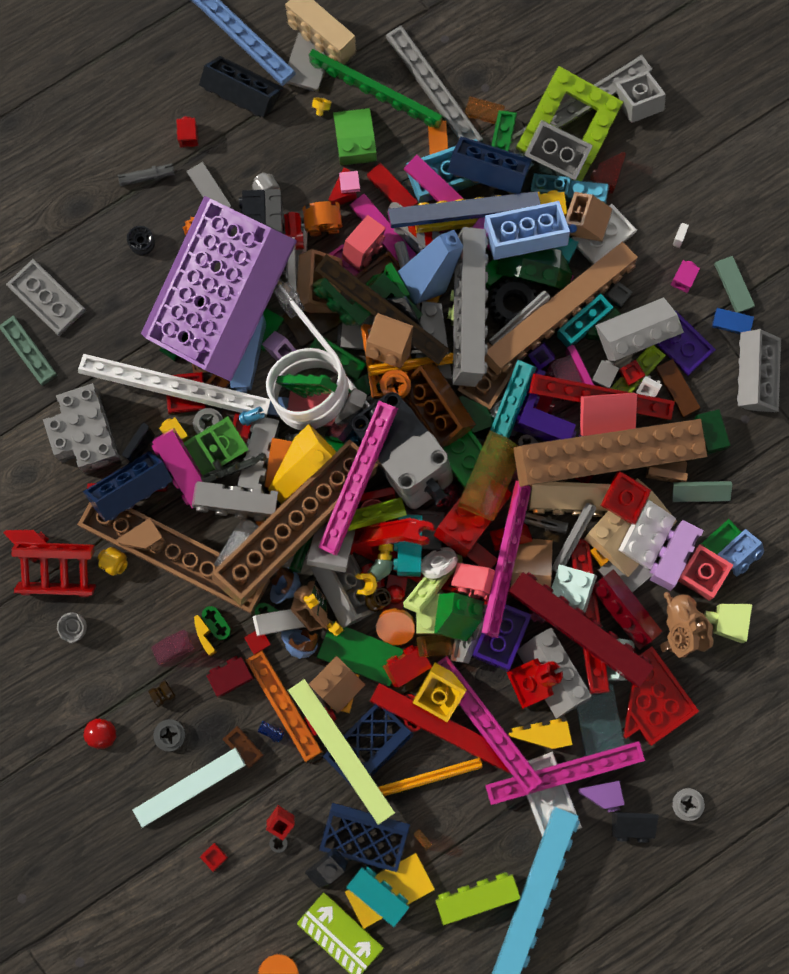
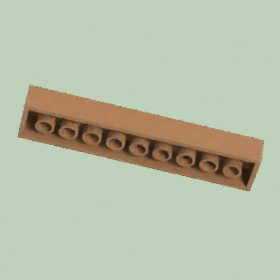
M701 419L521 445L513 448L520 487L707 457Z
M350 439L212 572V580L238 605L242 606L330 519L359 450V447ZM375 463V466H374V468H373V471H372V473H371V475H370L369 480H370V479L376 474V472H377V468H378V464H377V463Z
M89 502L77 524L79 527L253 615L271 581L270 579L240 606L212 580V572L227 556L152 518L150 519L165 539L159 549L145 551L121 546L117 539L150 517L131 508L119 513L115 519L106 522Z

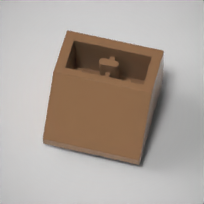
M574 192L566 216L567 225H576L577 231L574 233L570 232L569 236L603 242L613 211L612 208L594 195Z

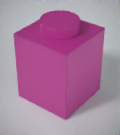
M683 260L671 286L688 293L700 268L691 261Z

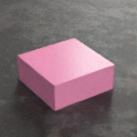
M358 171L339 173L341 193L360 191Z

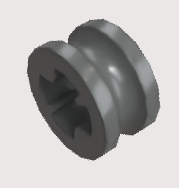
M274 835L270 839V848L276 853L283 852L287 848V839L285 838L282 842L284 845L282 849L279 847L275 849L273 841L275 838L278 840L279 838Z

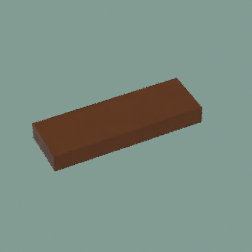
M673 359L655 368L683 418L700 409L698 402Z

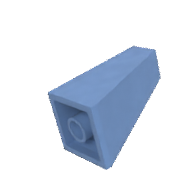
M455 230L439 235L397 272L410 293V298L414 305L446 292L464 247Z
M262 314L239 366L230 381L231 389L234 391L247 393V390H252L266 328L264 314Z

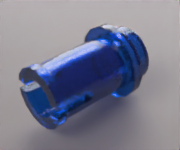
M265 721L261 723L258 729L259 733L273 739L274 743L276 741L279 743L284 735L282 728L277 729Z

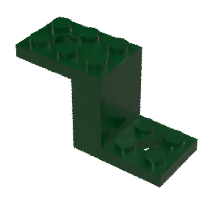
M384 273L373 275L365 283L385 300L387 298L405 296ZM326 278L315 280L311 285L314 288L313 292L320 299L323 298L327 302V307L332 312L336 311L341 316L339 319L346 326L361 325L371 314L352 298L347 301ZM409 300L417 318L419 319L423 314Z

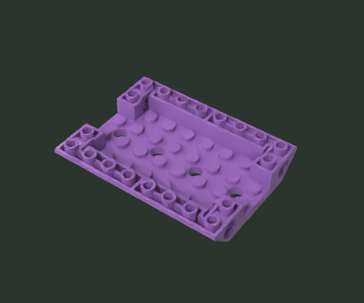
M204 196L141 334L146 339L194 365L231 381L297 240ZM237 227V234L232 237L231 230ZM220 262L221 268L215 272V264ZM203 297L204 304L202 307H199L198 301ZM187 332L188 339L183 342L182 335Z

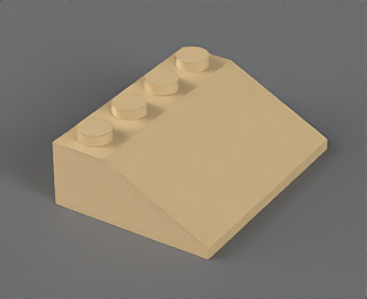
M638 478L636 479L637 482H639V483H641L642 485L646 486V485H645L643 482H641ZM651 491L648 499L671 514L654 492ZM608 511L586 535L584 540L593 548L595 547L600 554L629 577L640 564L620 552L619 548L631 524Z

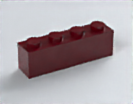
M614 569L594 584V593L639 650L652 642L662 632Z

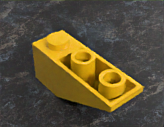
M562 718L551 720L550 725L543 726L541 722L531 724V729L523 730V726L512 728V732L508 733V736L548 749L572 745L568 722H562Z

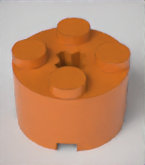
M331 201L315 202L309 204L310 208L306 209V206L303 207L305 231L310 232V236H320L321 232L327 231L328 234L339 233V229L342 228V219L338 202H335L336 205H331Z

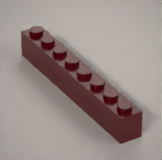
M530 572L527 574L521 573L508 591L511 596L637 688L642 685L654 668L651 665L652 661L644 655L638 656L634 653L635 649L627 643L623 645L618 641L619 637L613 632H605L601 629L602 625L594 619L590 621L585 617L586 613L578 607L576 609L572 608L566 598L561 595L557 597L552 593L554 590L546 584H543V586L539 584L533 574Z

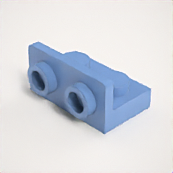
M745 529L718 556L733 564L731 569L737 577L741 573L746 572L751 563L762 557L764 548L762 542Z

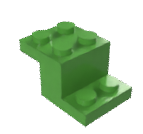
M229 416L184 442L202 475L215 469L213 461L219 459L223 466L249 450Z

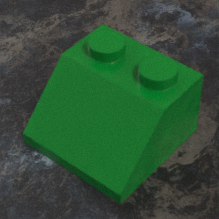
M458 593L439 594L434 633L464 642L467 641L482 622L484 601Z

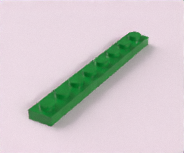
M314 49L309 53V60L313 67L317 69L322 68L330 76L339 77L350 86L355 85L363 93H370L377 100L390 103L396 110H403L410 117L423 120L427 126L439 129L442 123L441 114Z

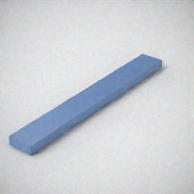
M192 0L282 86L296 75L295 71L220 0Z

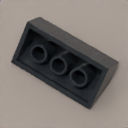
M222 56L204 65L199 86L203 87L206 91L215 93L222 99L231 101L239 108L247 109L258 117H264L271 112L284 87Z

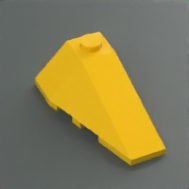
M310 424L294 438L268 489L270 493L271 491H278L277 500L281 504L336 453L331 445Z

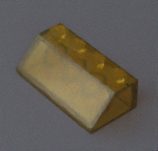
M489 431L457 506L494 521L516 469L513 448L518 446L507 437Z

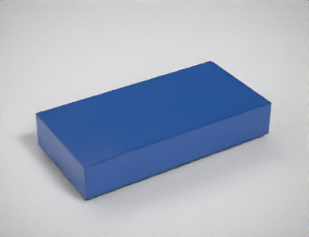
M717 308L712 327L741 334V332L751 331L754 317Z

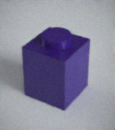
M545 341L528 354L529 358L540 370L556 357Z

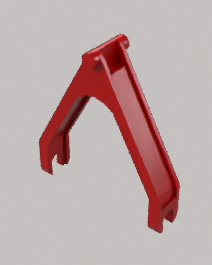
M413 518L358 528L355 532L350 555L355 552L375 562L381 551L378 550L379 545L402 541L427 545L430 540L428 537L420 536L421 531L425 529L436 530L432 523ZM393 546V552H390V555H392L391 561H393L394 565V558H398V551H394ZM421 572V577H405L419 583L424 576ZM453 572L439 592L459 593L458 588L449 587L455 572Z

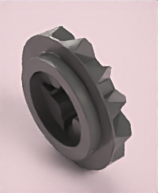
M172 719L160 722L154 730V742L164 751H174L180 748L185 740V730L182 724ZM167 727L172 733H178L172 737V744L168 738H161L167 734Z

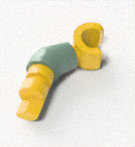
M392 544L379 545L378 550H381L380 554H378L375 563L368 570V574L360 573L355 575L357 579L365 580L364 589L358 590L356 594H373L377 588V582L390 574L393 567L392 555H390V552H393Z

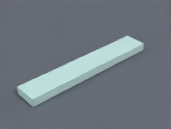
M234 748L133 809V812L141 827H145L246 764L237 748Z

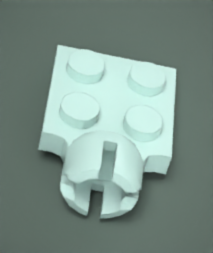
M559 564L552 585L554 590L552 593L557 597L561 595L566 598L572 608L576 609L578 607L586 612L597 576Z

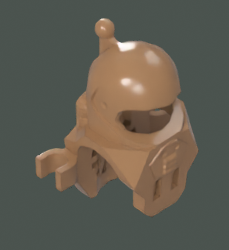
M665 592L664 598L668 602V618L666 622L670 632L667 636L669 641L660 644L662 652L667 650L673 651L679 658H685L695 650L705 652L711 648L714 642L712 637L713 626L705 615L697 610L695 600L691 596L684 594L672 598L669 592Z

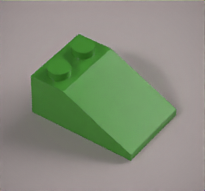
M370 108L334 112L340 165L377 161Z

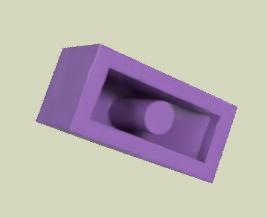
M619 781L578 789L581 795L602 809L608 808V812L620 810L619 806L624 805Z

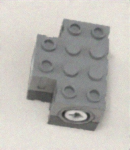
M92 383L56 395L57 401L60 404L61 414L43 419L54 456L61 463L77 459L78 468L85 475L122 463L116 441L112 435L110 422L107 419L105 406L101 400V394L96 386Z

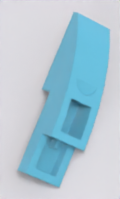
M535 173L531 186V192H540V194H546L551 190L564 192L565 200L569 203L572 201L574 192L594 195L606 204L609 189L608 184L574 181L569 177Z

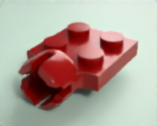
M536 658L506 672L522 709L554 695L552 687L559 684L563 678L562 671L555 674L554 670L561 668L556 662L549 661L541 664L539 659Z

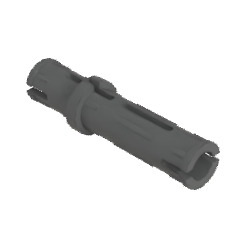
M173 163L157 167L154 165L152 168L118 175V180L122 187L152 179L156 181L165 176L175 175Z
M526 512L525 517L537 521L525 518V524L544 528V531L551 530L566 534L568 522L552 519L551 516L547 518ZM540 521L546 522V523H550V524H554V525H557V526H553V525L541 523Z

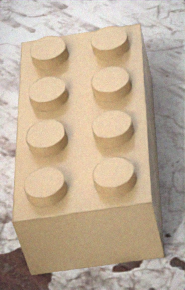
M289 0L285 4L289 26L293 30L297 29L306 41H311L320 53L324 52L328 57L343 65L356 53L355 35L314 0Z

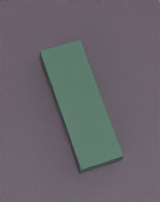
M733 256L715 262L714 265L735 312L741 313L754 308L753 300Z
M673 482L672 501H730L732 482Z

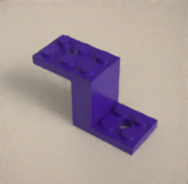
M538 369L534 374L545 375L546 372ZM529 386L513 430L530 435L542 442L575 438L576 431L574 429L576 424L533 408L537 406L540 396L529 393Z

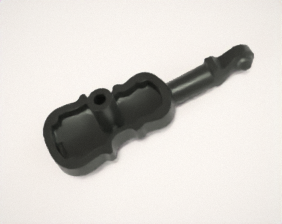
M259 453L256 457L252 456L241 463L236 461L224 467L219 459L215 460L212 463L216 470L204 474L201 477V481L210 483L224 476L232 475L256 465L259 461H265L267 456L265 453Z

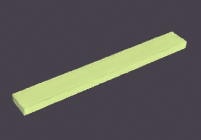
M303 679L288 690L377 824L393 815L395 812L306 680Z

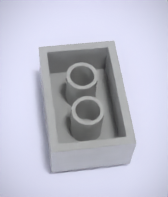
M541 120L524 155L576 180L593 145Z

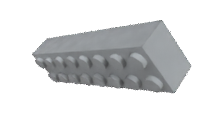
M463 227L458 237L464 247L454 270L453 385L475 387L482 380L483 375L487 373L485 356L487 355L488 346L485 344V338L487 337L488 327L485 326V319H487L488 308H485V301L488 298V290H485V283L488 281V272H485V266L488 264V254H485L488 246V237H486V229Z

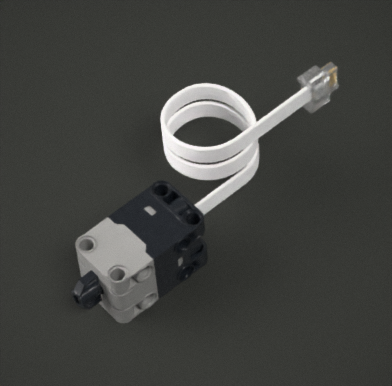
M279 278L274 289L279 304L290 318L298 315L326 351L305 348L283 356L269 371L266 380V390L278 415L287 425L303 430L310 424L316 429L326 425L339 414L346 403L349 389L352 391L356 387L346 376L338 355L302 312L305 308L300 301L299 294L288 281L284 283ZM309 368H324L338 375L336 391L331 393L321 404L310 410L294 412L278 404V395L282 387L275 383L278 375H294ZM390 392L378 401L389 405L392 402H398L391 405L398 408L376 461L378 464L377 469L391 487L394 488L399 497L402 498V501L408 508L417 509L431 498L435 501L436 507L442 506L450 498V495L446 494L443 489L453 482V473L448 456L436 438L425 428L414 411L403 401L399 394ZM365 400L363 405L365 410L352 420V427L360 445L378 401L370 405Z

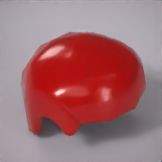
M94 719L86 725L83 738L90 747L106 749L115 741L116 729L108 720Z

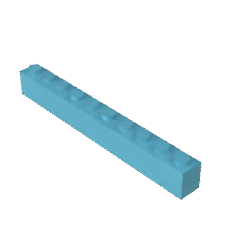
M553 807L492 974H520L522 968L527 967L530 956L527 954L529 949L535 946L537 936L534 935L537 928L541 929L544 908H549L551 889L555 890L559 878H556L558 870L562 871L566 861L563 858L565 851L569 852L573 840L570 839L572 832H576L579 827L580 821L577 820V815L558 807Z

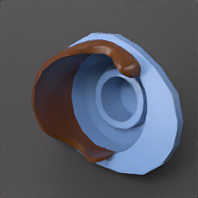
M282 566L276 571L277 576L271 580L273 586L270 592V599L276 604L281 603L286 598L294 597V592L301 586L298 574Z
M293 629L281 632V639L285 643L287 651L291 656L298 659L311 656L318 647V634L311 635L306 629L303 631Z

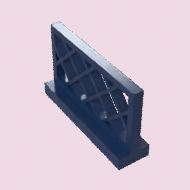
M374 705L343 736L346 740L349 737H357V748H352V750L357 751L356 756L358 759L360 751H370V759L367 762L361 763L371 778L414 736L393 713L383 709L385 711V720H374V712L379 708L377 705ZM363 723H371V734H360V726ZM374 723H385V734H374ZM388 723H397L401 727L395 734H388ZM360 737H371V748H360ZM374 737H385V744L381 748H373ZM328 751L323 757L351 785L343 771L337 766L338 764L332 761L330 758L331 754Z
M332 803L319 850L327 853L332 849L326 848L325 844L327 838L335 835L340 845L336 849L342 848L343 852L339 851V853L343 857L397 872L410 824L389 818L377 824L371 813ZM333 816L342 818L345 826L335 831L331 825ZM345 819L350 820L352 822L347 824ZM355 822L361 823L364 832L354 837L349 826ZM364 824H365V825H368V826H372V827L369 828V829H366V827L364 826ZM347 827L352 839L342 844L336 833ZM331 828L333 833L328 835L329 829ZM373 828H379L384 837L373 842L368 831ZM383 830L389 831L391 833L386 835ZM366 833L372 844L361 849L356 838ZM394 833L403 835L401 844L393 848L387 837ZM386 839L391 849L380 855L375 844ZM354 840L359 851L353 855L347 854L343 846ZM373 846L378 857L368 860L363 851ZM399 847V851H398V855H397L396 852H395V849H397V848ZM391 851L396 857L394 867L386 865L382 858ZM361 853L363 858L358 857L356 855ZM380 858V860L382 861V863L375 862V861Z

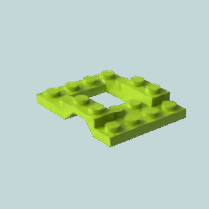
M558 66L516 149L525 153L541 120L551 124L559 104L566 93L597 110L582 139L593 145L576 180H574L582 181L606 138L608 130L623 101Z

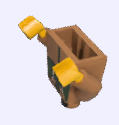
M310 581L307 586H301L294 592L291 611L309 631L325 628L335 636H338L343 631L338 622L333 624L327 618V599L319 590L317 582Z

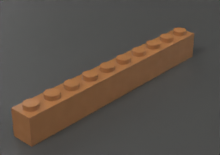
M621 242L491 346L485 356L487 365L497 375L502 372L507 373L513 367L514 362L523 360L530 349L535 350L541 344V340L550 338L555 333L554 330L557 327L561 328L572 315L574 317L578 314L582 307L593 301L598 294L603 295L609 289V285L618 283L625 272L630 273L636 267L635 262L638 257Z

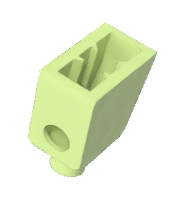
M719 604L716 607V612L705 611V617L711 624H714V634L739 643L747 642L752 609L751 604Z

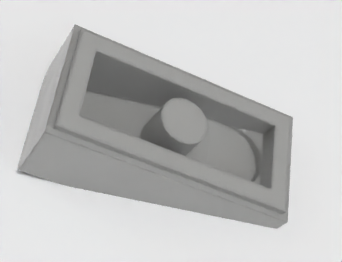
M354 388L348 395L344 407L336 416L335 423H339L360 410L364 405L367 394Z

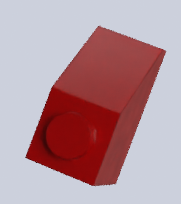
M5 530L3 532L14 545L16 542L47 543L49 540L42 532L38 534L34 530ZM30 557L28 559L35 562L38 558Z

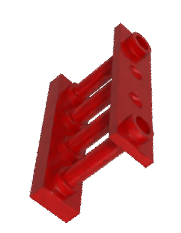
M16 542L11 549L12 557H18L21 561L22 582H18L14 588V593H20L21 595H79L80 597L93 595L96 584H88L87 560L91 559L95 552L94 545ZM30 557L40 559L41 583L30 582L28 560ZM49 558L60 560L61 583H49ZM68 559L79 560L80 584L69 583Z

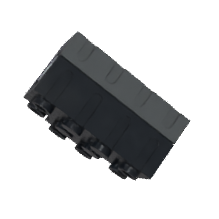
M268 189L265 191L242 190V197H239L241 214L285 234L281 189Z

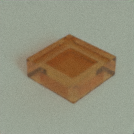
M420 829L414 833L416 839L425 849L433 845Z

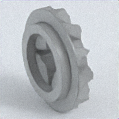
M212 408L200 410L193 419L194 430L197 434L202 432L206 426L203 420L209 421L212 419V424L214 425L223 420L222 415Z
M685 788L677 792L673 798L672 808L679 818L693 821L702 815L705 803L698 791ZM688 799H690L691 804H693V806H696V808H688V810H685L686 806L680 802L688 801Z

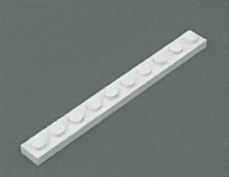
M83 354L78 368L79 374L240 413L243 411L248 412L260 406L264 410L260 414L265 413L266 417L271 401L267 398Z

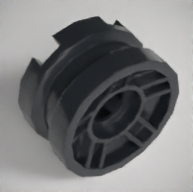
M135 226L127 234V242L133 253L146 255L153 250L155 240L152 232L147 227ZM139 238L144 240L142 243H138Z

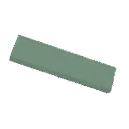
M14 315L0 325L3 334L42 386L58 376Z

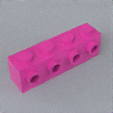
M172 428L152 441L154 444L152 448L157 456H161L168 472L170 471L172 474V482L177 489L180 488L183 492L182 498L186 505L190 504L192 507L195 484L197 481L202 482L201 477L203 475L175 428Z

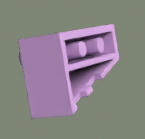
M684 520L679 523L674 531L670 530L666 538L668 543L666 547L662 546L658 557H660L658 564L654 563L649 572L652 574L650 581L671 591L680 578L691 552L694 551L697 539L704 530Z

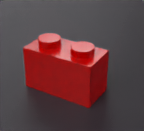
M411 645L403 650L404 654L399 657L394 655L386 660L387 664L383 668L394 687H401L432 668L421 646L414 647Z

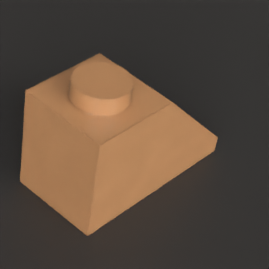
M150 518L117 539L121 546L150 551L151 549L155 551L165 541Z

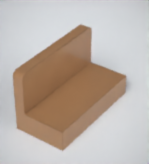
M682 461L647 467L645 478L672 483L686 482L688 473H686L687 462Z

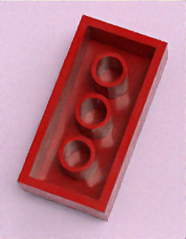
M485 475L466 489L439 524L433 536L466 558L506 505L512 492L488 475Z

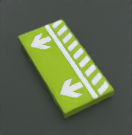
M325 892L296 923L350 974H362L384 949Z

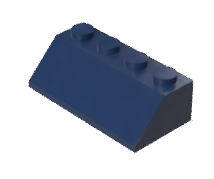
M461 136L452 153L448 173L453 174L455 177L470 179L474 183L488 185L493 189L504 190L509 194H520L532 159Z
M148 451L84 490L83 493L99 516L107 522L108 520L115 519L124 510L133 508L137 502L149 498L158 489L165 488L173 480L163 461Z

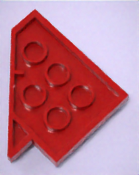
M653 646L639 655L640 657L644 655L652 661L651 665L654 668L640 687L637 688L631 683L623 737L626 739L639 730L650 746L699 712Z

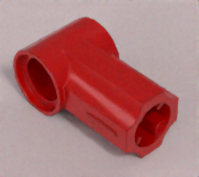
M288 212L284 214L285 235L295 238L297 240L295 249L302 250L304 249L303 232H301L300 213Z

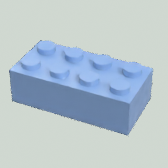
M559 201L485 216L484 229H486V237H488L489 247L494 260L568 245L570 231Z

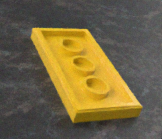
M416 853L400 861L397 872L385 869L375 877L380 882L385 880L393 887L391 891L395 895L399 893L408 900L407 905L435 890ZM350 890L345 891L363 929L382 919L379 914Z

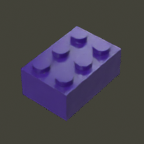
M505 604L498 638H492L481 632L472 657L508 672L531 614Z

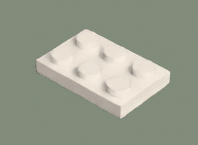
M647 499L636 524H631L619 551L646 569H651L676 518Z

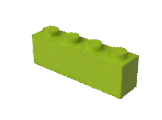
M507 872L496 875L495 880L488 881L487 878L476 882L477 886L470 888L469 885L457 888V893L450 894V891L439 894V899L435 901L443 925L519 900L520 896L513 875H508Z

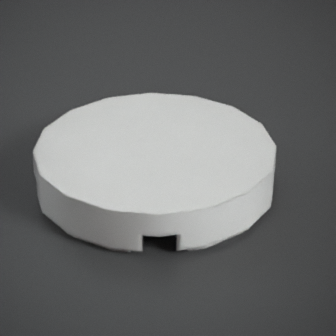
M443 547L440 548L441 551L437 552L435 550L426 555L421 561L423 576L428 579H435L453 570L458 561V557L453 549Z

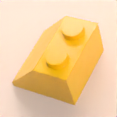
M435 662L418 690L413 703L448 722L464 696L466 688L453 672Z

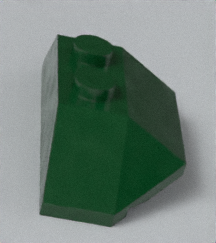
M554 248L499 259L496 271L497 275L520 281L524 280L528 283L561 291L571 283L573 275L562 251Z

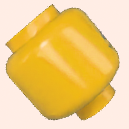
M109 547L106 550L103 549L98 555L99 568L112 576L122 574L128 565L126 555L114 547Z

